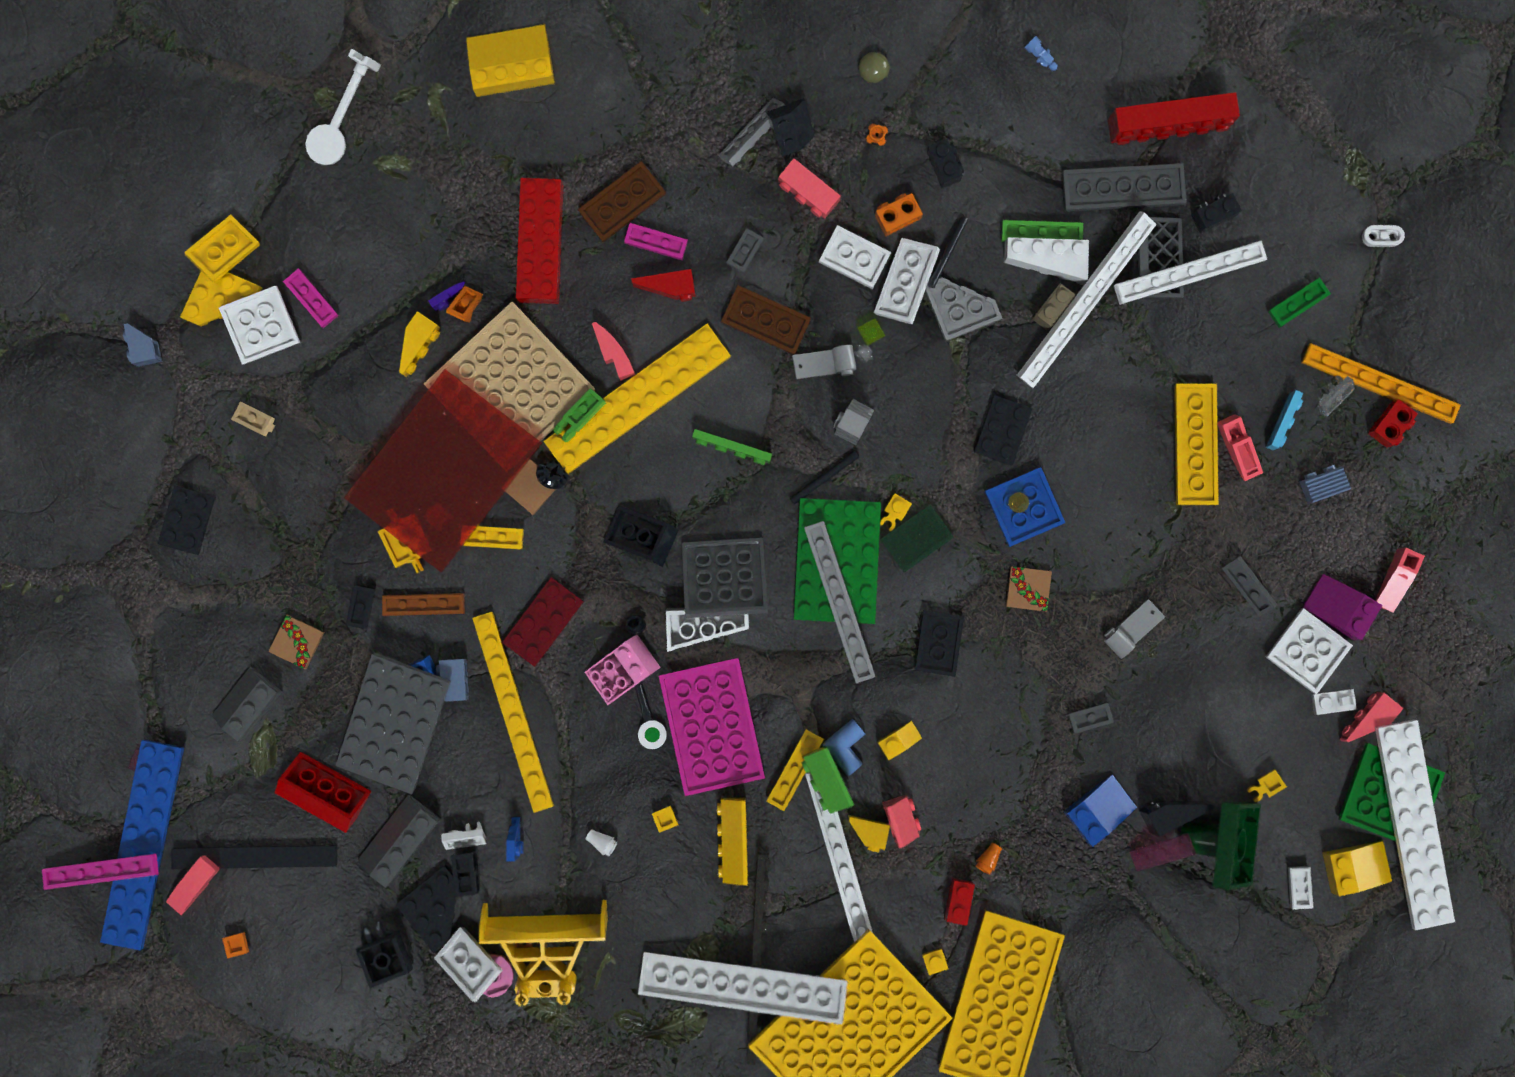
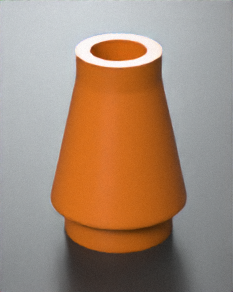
M991 843L976 860L978 862L976 867L990 875L992 871H995L1002 848L995 843Z

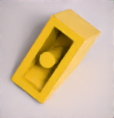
M910 721L878 740L877 743L886 758L891 760L922 739L913 722Z
M851 815L848 816V820L865 846H868L867 850L873 852H880V849L885 850L890 829L888 823Z

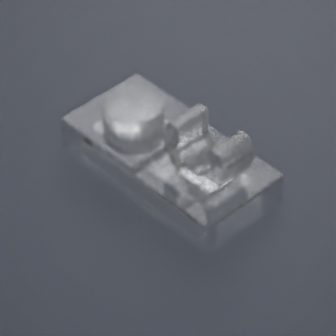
M1336 376V382L1339 384L1336 386L1331 383L1328 384L1330 392L1322 396L1318 403L1320 413L1326 418L1355 390L1353 379L1347 376L1343 380L1342 377Z

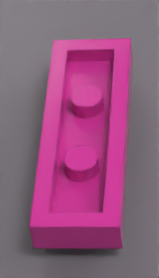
M630 223L624 243L683 260L688 240Z
M297 269L283 281L322 328L339 316L300 269Z

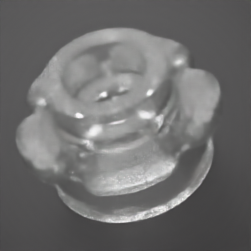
M865 344L863 346L858 345L854 351L857 358L864 363L869 359L872 360V350Z

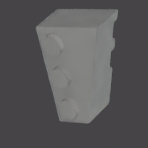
M853 399L845 413L840 412L833 427L836 429L835 435L856 445L874 409Z

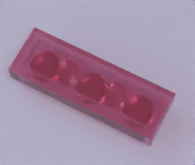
M1189 834L1130 851L1137 871L1196 854Z

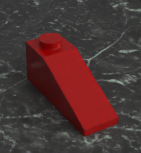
M691 269L631 279L633 287L675 300L680 299L681 302L690 301L692 297H696Z

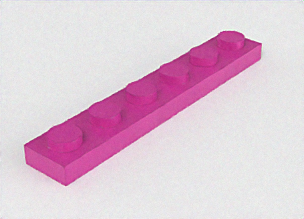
M157 853L42 869L44 890L159 874Z

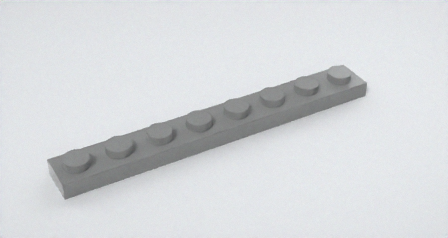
M824 521L804 527L855 683L874 678L875 674Z

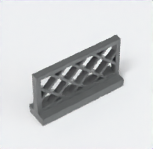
M1149 217L1156 223L1159 230L1154 235L1150 232L1132 256L1133 279L1151 274L1149 264L1152 260L1160 268L1158 271L1167 269L1166 266L1171 261L1176 266L1183 264L1182 218ZM1168 223H1176V232L1173 235L1164 228ZM1161 231L1168 238L1164 245L1156 238ZM1151 241L1160 248L1154 255L1148 249V244ZM1170 242L1176 246L1174 255L1165 248ZM1161 251L1169 258L1164 265L1156 258ZM1184 286L1177 287V293H1171L1167 290L1164 291L1165 293H1157L1144 298L1182 299L1184 298Z

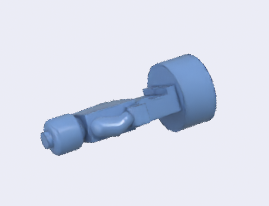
M1035 36L1024 48L1029 53L1032 52L1038 58L1036 61L1042 66L1047 67L1049 65V69L1055 71L1058 65L1052 62L1054 59L1049 53L1050 50L1043 49L1040 44L1041 41Z

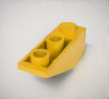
M418 311L405 329L399 373L405 377L408 374H413L417 368L416 363L418 360L425 357L429 350L427 347L431 342H435L440 335L439 330L441 328Z

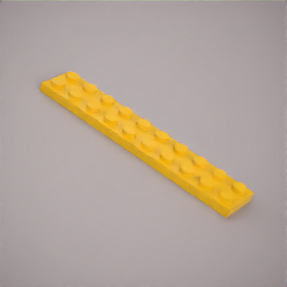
M706 324L604 397L603 400H605L606 404L579 432H576V435L570 441L564 442L562 440L563 435L571 427L568 423L565 430L558 435L554 433L544 440V443L560 465L565 468V472L569 474L728 360L731 355L710 326Z

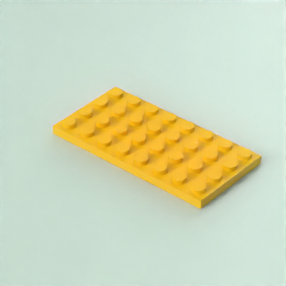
M987 910L984 911L939 1064V1072L955 1077H1024L1065 937L1064 934Z

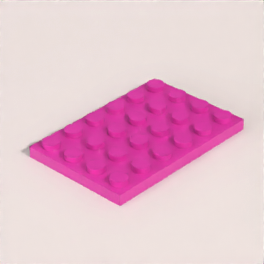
M739 658L659 675L685 796L765 778Z

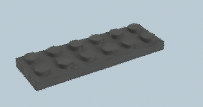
M1184 163L1063 170L1062 172L1065 212L1186 204Z

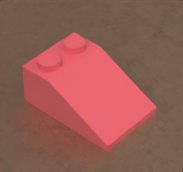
M904 795L882 802L894 842L899 848L906 846L919 837L918 831L921 830L918 818L914 819L912 811H915L912 799H908Z

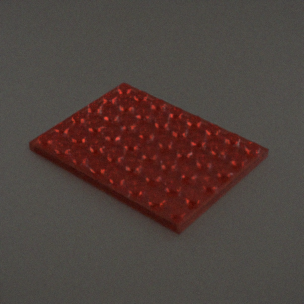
M444 369L344 498L437 570L443 572L542 445V442Z

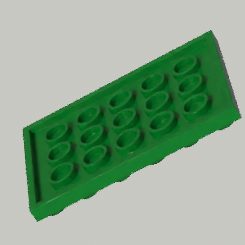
M800 498L794 620L835 622L804 527L824 521L857 623L875 624L881 502Z

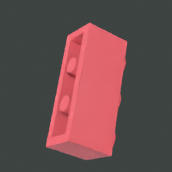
M794 158L779 175V186L787 193L789 191L792 192L800 204H807L811 208L810 211L819 218L822 216L825 219L840 201L841 195Z

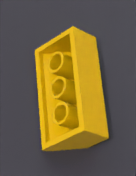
M746 797L721 798V803H717V816L721 815V824L717 825L718 836H722V844H718V857H722V865H718L719 878H723V883L748 885Z

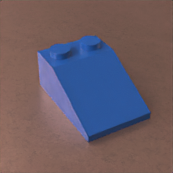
M1111 774L1063 812L1085 841L1093 847L1109 835L1137 806Z

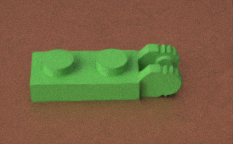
M590 388L565 413L563 419L555 426L553 432L557 435L567 428L569 423L571 427L563 435L562 440L564 442L570 441L576 435V432H579L606 404L605 400Z

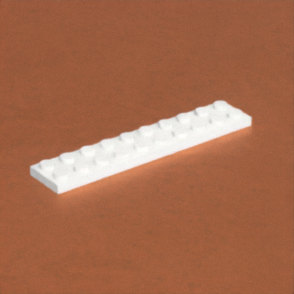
M1413 719L1375 727L1412 929L1420 930L1453 923L1455 919L1418 720Z
M644 952L638 994L843 1024L848 981Z

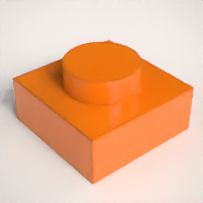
M245 932L222 938L227 958L249 952Z

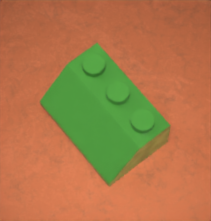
M826 746L803 756L804 761L801 764L805 772H810L813 778L810 783L814 791H819L822 797L819 799L823 811L828 810L831 814L854 805Z

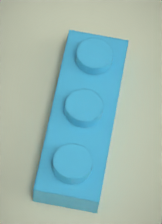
M1298 390L1290 392L1266 448L1276 450L1284 445L1287 436H1285L1286 431L1292 427L1295 418H1293L1294 413L1300 409L1303 403L1301 399L1302 392Z

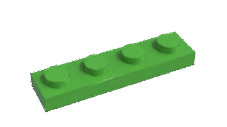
M1003 220L1001 242H1005L1008 237L1083 240V223Z
M697 429L694 430L692 436L698 445L707 447V444L715 446V450L723 453L729 450L735 452L734 456L745 459L746 456L754 458L753 462L760 465H765V462L770 464L772 458L771 453Z

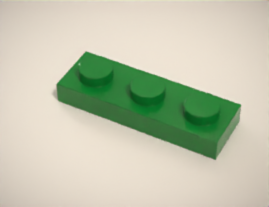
M1319 277L1267 312L1278 328H1280L1331 293Z

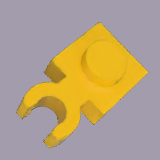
M894 494L884 510L888 513V516L880 521V525L882 526L885 521H889L891 523L889 531L891 532L895 528V520L902 521L912 503Z
M1273 769L1257 779L1260 785L1250 786L1247 791L1248 793L1253 790L1258 791V796L1253 798L1254 802H1258L1262 799L1263 794L1267 793L1270 798L1287 786L1277 771Z

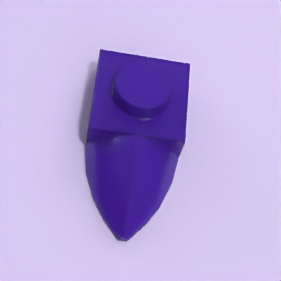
M460 282L428 300L435 311H442L449 307V303L453 301L452 298L460 292L465 282Z

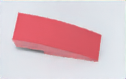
M597 322L592 323L605 363L614 362L620 381L635 376L628 357L615 338Z
M1234 414L1218 421L1217 425L1242 479L1247 481L1262 474L1263 470L1251 437L1247 435L1242 418Z
M206 855L200 857L176 886L166 903L180 915H183L221 868Z

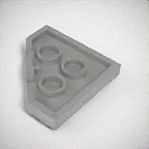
M939 278L935 288H930L927 285L925 289L945 342L1002 320L994 299L980 295L976 291L962 285L959 286L952 283L948 279Z

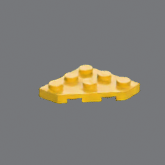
M201 271L180 318L198 326L206 325L208 322L223 318L218 307L260 292L262 287L229 272L213 283Z

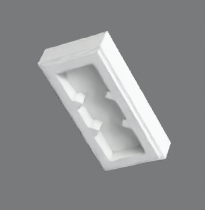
M1310 866L1288 867L1291 909L1313 908Z

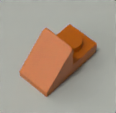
M464 286L446 309V313L470 323L472 313L482 300L483 294Z

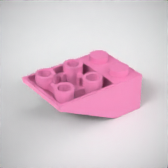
M635 635L585 671V674L606 704L609 705L661 667L640 637Z

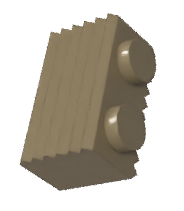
M1059 284L1032 319L1045 330H1049L1075 298V294L1064 285Z

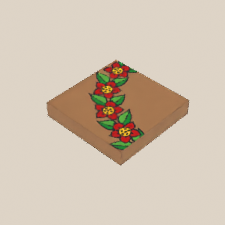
M1011 566L1006 607L1047 612L1052 571Z
M286 615L268 652L303 669H307L325 632Z

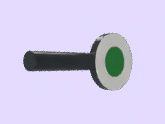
M635 686L645 722L638 731V739L645 748L657 749L666 741V729L660 722L652 720L643 686Z

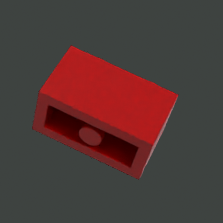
M957 878L951 879L944 916L947 922L967 926L975 887L972 881Z

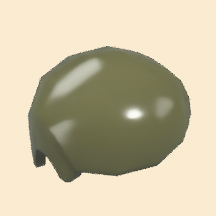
M870 52L862 57L858 70L865 81L879 83L888 77L890 65L888 59L881 53Z

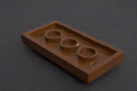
M641 161L579 208L578 212L600 240L605 242L665 196L666 192Z
M738 285L721 323L795 355L811 318Z

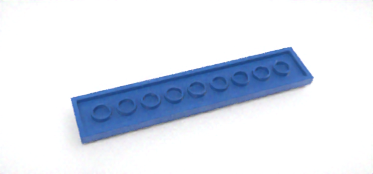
M145 739L141 740L117 859L157 853L159 872L184 747ZM158 875L115 880L112 882L100 943L140 951L144 948Z

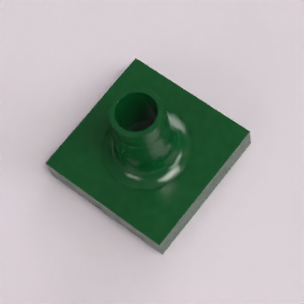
M1246 801L1222 802L1220 825L1200 822H1187L1183 824L1180 834L1181 849L1216 858L1213 887L1233 890L1252 886L1261 804Z

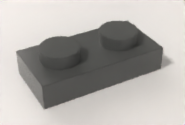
M746 228L726 264L744 274L764 238Z
M1107 702L1068 713L1074 734L1114 723Z

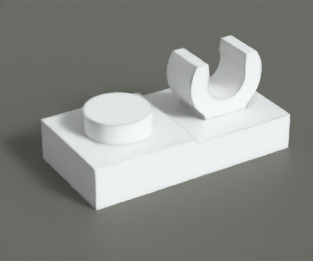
M1354 689L1311 694L1314 715L1357 709Z
M477 822L475 830H471L469 823H467L465 826L466 831L464 832L451 830L448 833L441 834V841L445 849L487 844L480 822Z

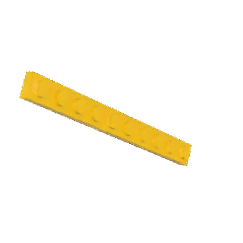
M489 612L474 617L472 619L533 813L551 808L554 804L494 614Z

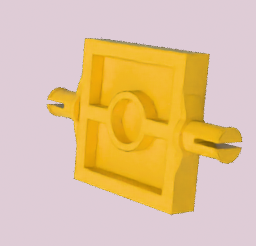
M395 508L386 511L391 519V523L386 528L379 530L378 533L395 568L412 563L416 574L424 571L419 559L433 551V548L417 515L414 513L406 518H399Z

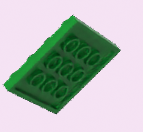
M1365 743L1338 819L1396 841L1379 747ZM1426 765L1434 805L1445 772Z

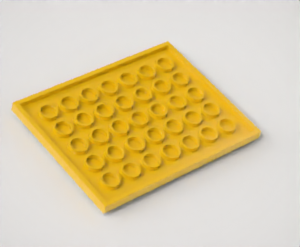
M868 929L819 976L848 981L843 1024L778 1015L748 1044V1047L777 1077H893L953 1018Z

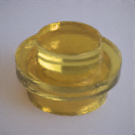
M1017 492L1010 496L1008 504L1012 511L1021 513L1028 508L1029 499L1024 493Z

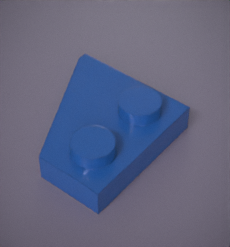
M512 817L511 819L512 826L509 827L506 840V861H516L524 851V842L520 841V817Z

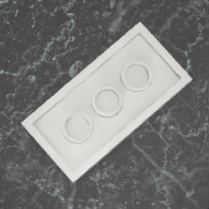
M901 238L874 313L886 318L913 324L940 249L929 244Z

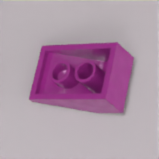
M1322 574L1302 608L1352 640H1362L1383 605L1367 595Z

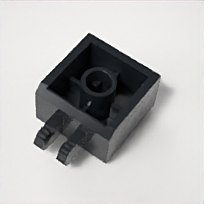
M381 921L375 922L380 938L374 939L372 930L367 925L363 927L367 943L356 948V954L369 988L408 974L413 970L399 930L386 934ZM382 956H386V957H387V959H388L387 963H386V961H382V960H381V957H382Z

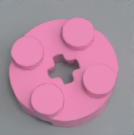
M489 954L503 971L483 994L488 997H498L504 994L512 985L514 970L504 955Z

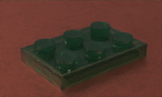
M930 504L883 537L881 542L903 573H905L954 537Z

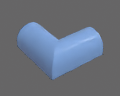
M853 719L821 744L828 748L833 760L847 776L851 775L863 764L850 747L866 734Z

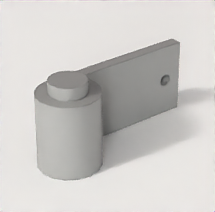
M853 345L838 346L827 351L792 355L796 379L840 373L841 376H849L856 370Z
M1147 599L1115 629L1114 627L1110 628L1104 634L1106 637L1104 642L1122 659L1165 616Z

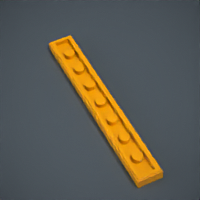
M1312 343L1308 345L1301 362L1393 401L1399 399L1410 408L1449 424L1454 423L1461 404Z

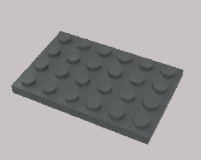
M374 652L371 655L336 766L413 794L451 681Z

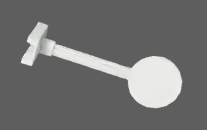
M353 49L350 50L348 56L357 62L353 69L354 73L330 125H318L307 135V153L312 160L322 165L334 164L344 155L346 148L345 138L338 128L362 76H365L367 69L378 72L381 66L376 61L363 56Z

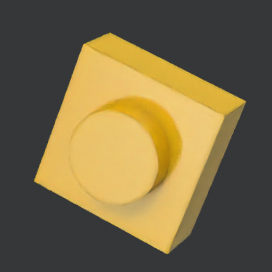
M671 805L652 813L659 833L679 825Z
M942 948L922 954L929 975L948 969Z

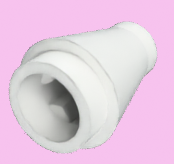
M593 829L586 836V840L602 855L610 856L617 846L614 837L599 833Z

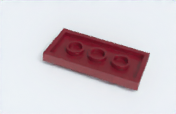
M551 577L502 643L536 667L584 601Z

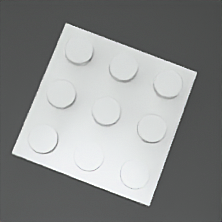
M277 286L218 307L242 365L301 343Z
M1301 608L1265 657L1312 693L1317 694L1353 645L1307 610Z

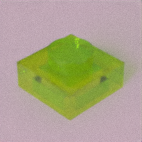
M875 318L857 328L867 346L885 337Z

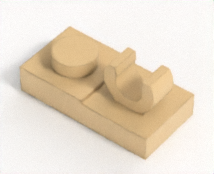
M241 401L231 420L265 437L268 432L272 433L275 427L273 425L275 418Z

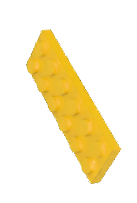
M1175 384L1176 505H1219L1217 384Z

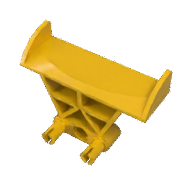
M602 900L601 914L488 917V903H483L480 917L479 944L500 943L518 974L515 985V992L517 994L515 1002L517 1005L521 1006L523 1001V1006H525L529 998L557 997V1001L561 1005H563L564 1000L565 1005L570 1002V996L575 991L577 980L576 974L571 969L583 942L605 941L608 923L607 900ZM577 941L575 947H547V942ZM540 942V948H515L513 943ZM544 960L552 970H536V968ZM561 960H569V961H568L567 965H565ZM523 961H531V962H530V963L527 965V967H526V965H525V963H524Z

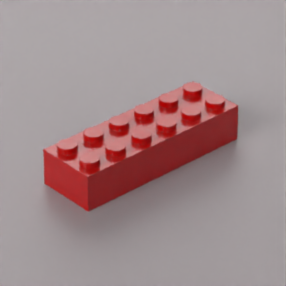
M1237 93L1115 108L1108 119L1111 143L1124 145L1132 140L1145 142L1149 138L1157 137V140L1169 138L1171 135L1184 137L1194 132L1201 135L1208 133L1209 130H1216V132L1226 131L1240 117Z
M520 178L516 299L519 303L559 304L564 186L561 179Z

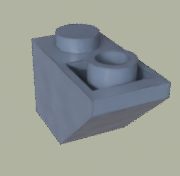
M128 323L124 324L123 338L128 344L127 358L129 362L138 367L162 362L158 342Z

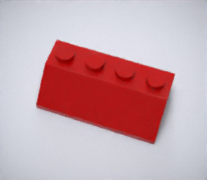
M300 752L278 779L275 794L347 833L360 814L371 791Z

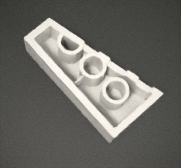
M1008 237L1004 243V263L1028 270L1032 269L1046 275L1050 274L1060 279L1075 281L1082 285L1088 281L1089 240Z
M685 608L666 609L667 652L749 629V614L685 618Z

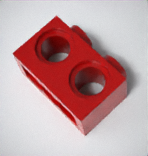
M1399 399L1392 401L1368 434L1386 448L1394 445L1397 446L1403 440L1404 436L1402 435L1406 429H1411L1416 421L1414 419L1418 413ZM1398 412L1403 415L1402 422L1397 418ZM1386 428L1390 429L1391 431L1390 438L1387 437L1385 434Z

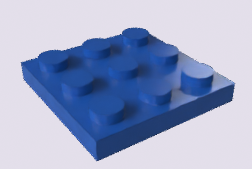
M1041 467L984 491L1008 547L1065 523Z

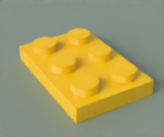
M229 215L184 253L192 263L215 283L260 246V244L232 215Z

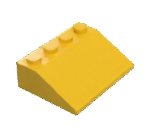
M545 24L466 38L472 87L476 97L555 84Z

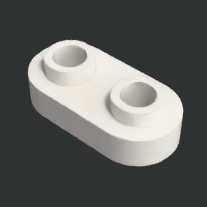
M1372 225L1362 233V241L1370 247H1395L1402 243L1405 237L1403 229L1396 225ZM1369 234L1374 235V240L1369 238ZM1390 234L1394 236V240L1389 238Z

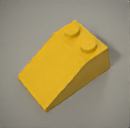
M1382 840L1322 852L1332 894L1343 896L1392 882L1384 841Z

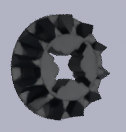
M553 459L550 461L544 460L536 469L538 481L549 489L562 488L569 476L565 472V468L560 463L554 462ZM552 470H553V471L555 470V472H556L555 475H553V477L551 476V478H549L550 472H552Z

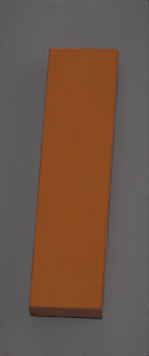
M464 593L382 596V616L465 614Z

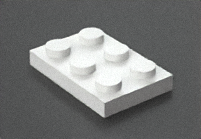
M837 225L819 263L873 289L891 252Z
M460 927L434 957L472 1002H476L503 971L464 927Z

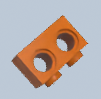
M904 193L896 197L895 202L891 204L886 202L877 207L878 210H876L875 217L885 237L922 218L923 213L912 193L909 195ZM903 205H909L912 208V211L906 213L902 210L901 207ZM885 214H891L893 215L894 220L888 222L884 219L883 216Z

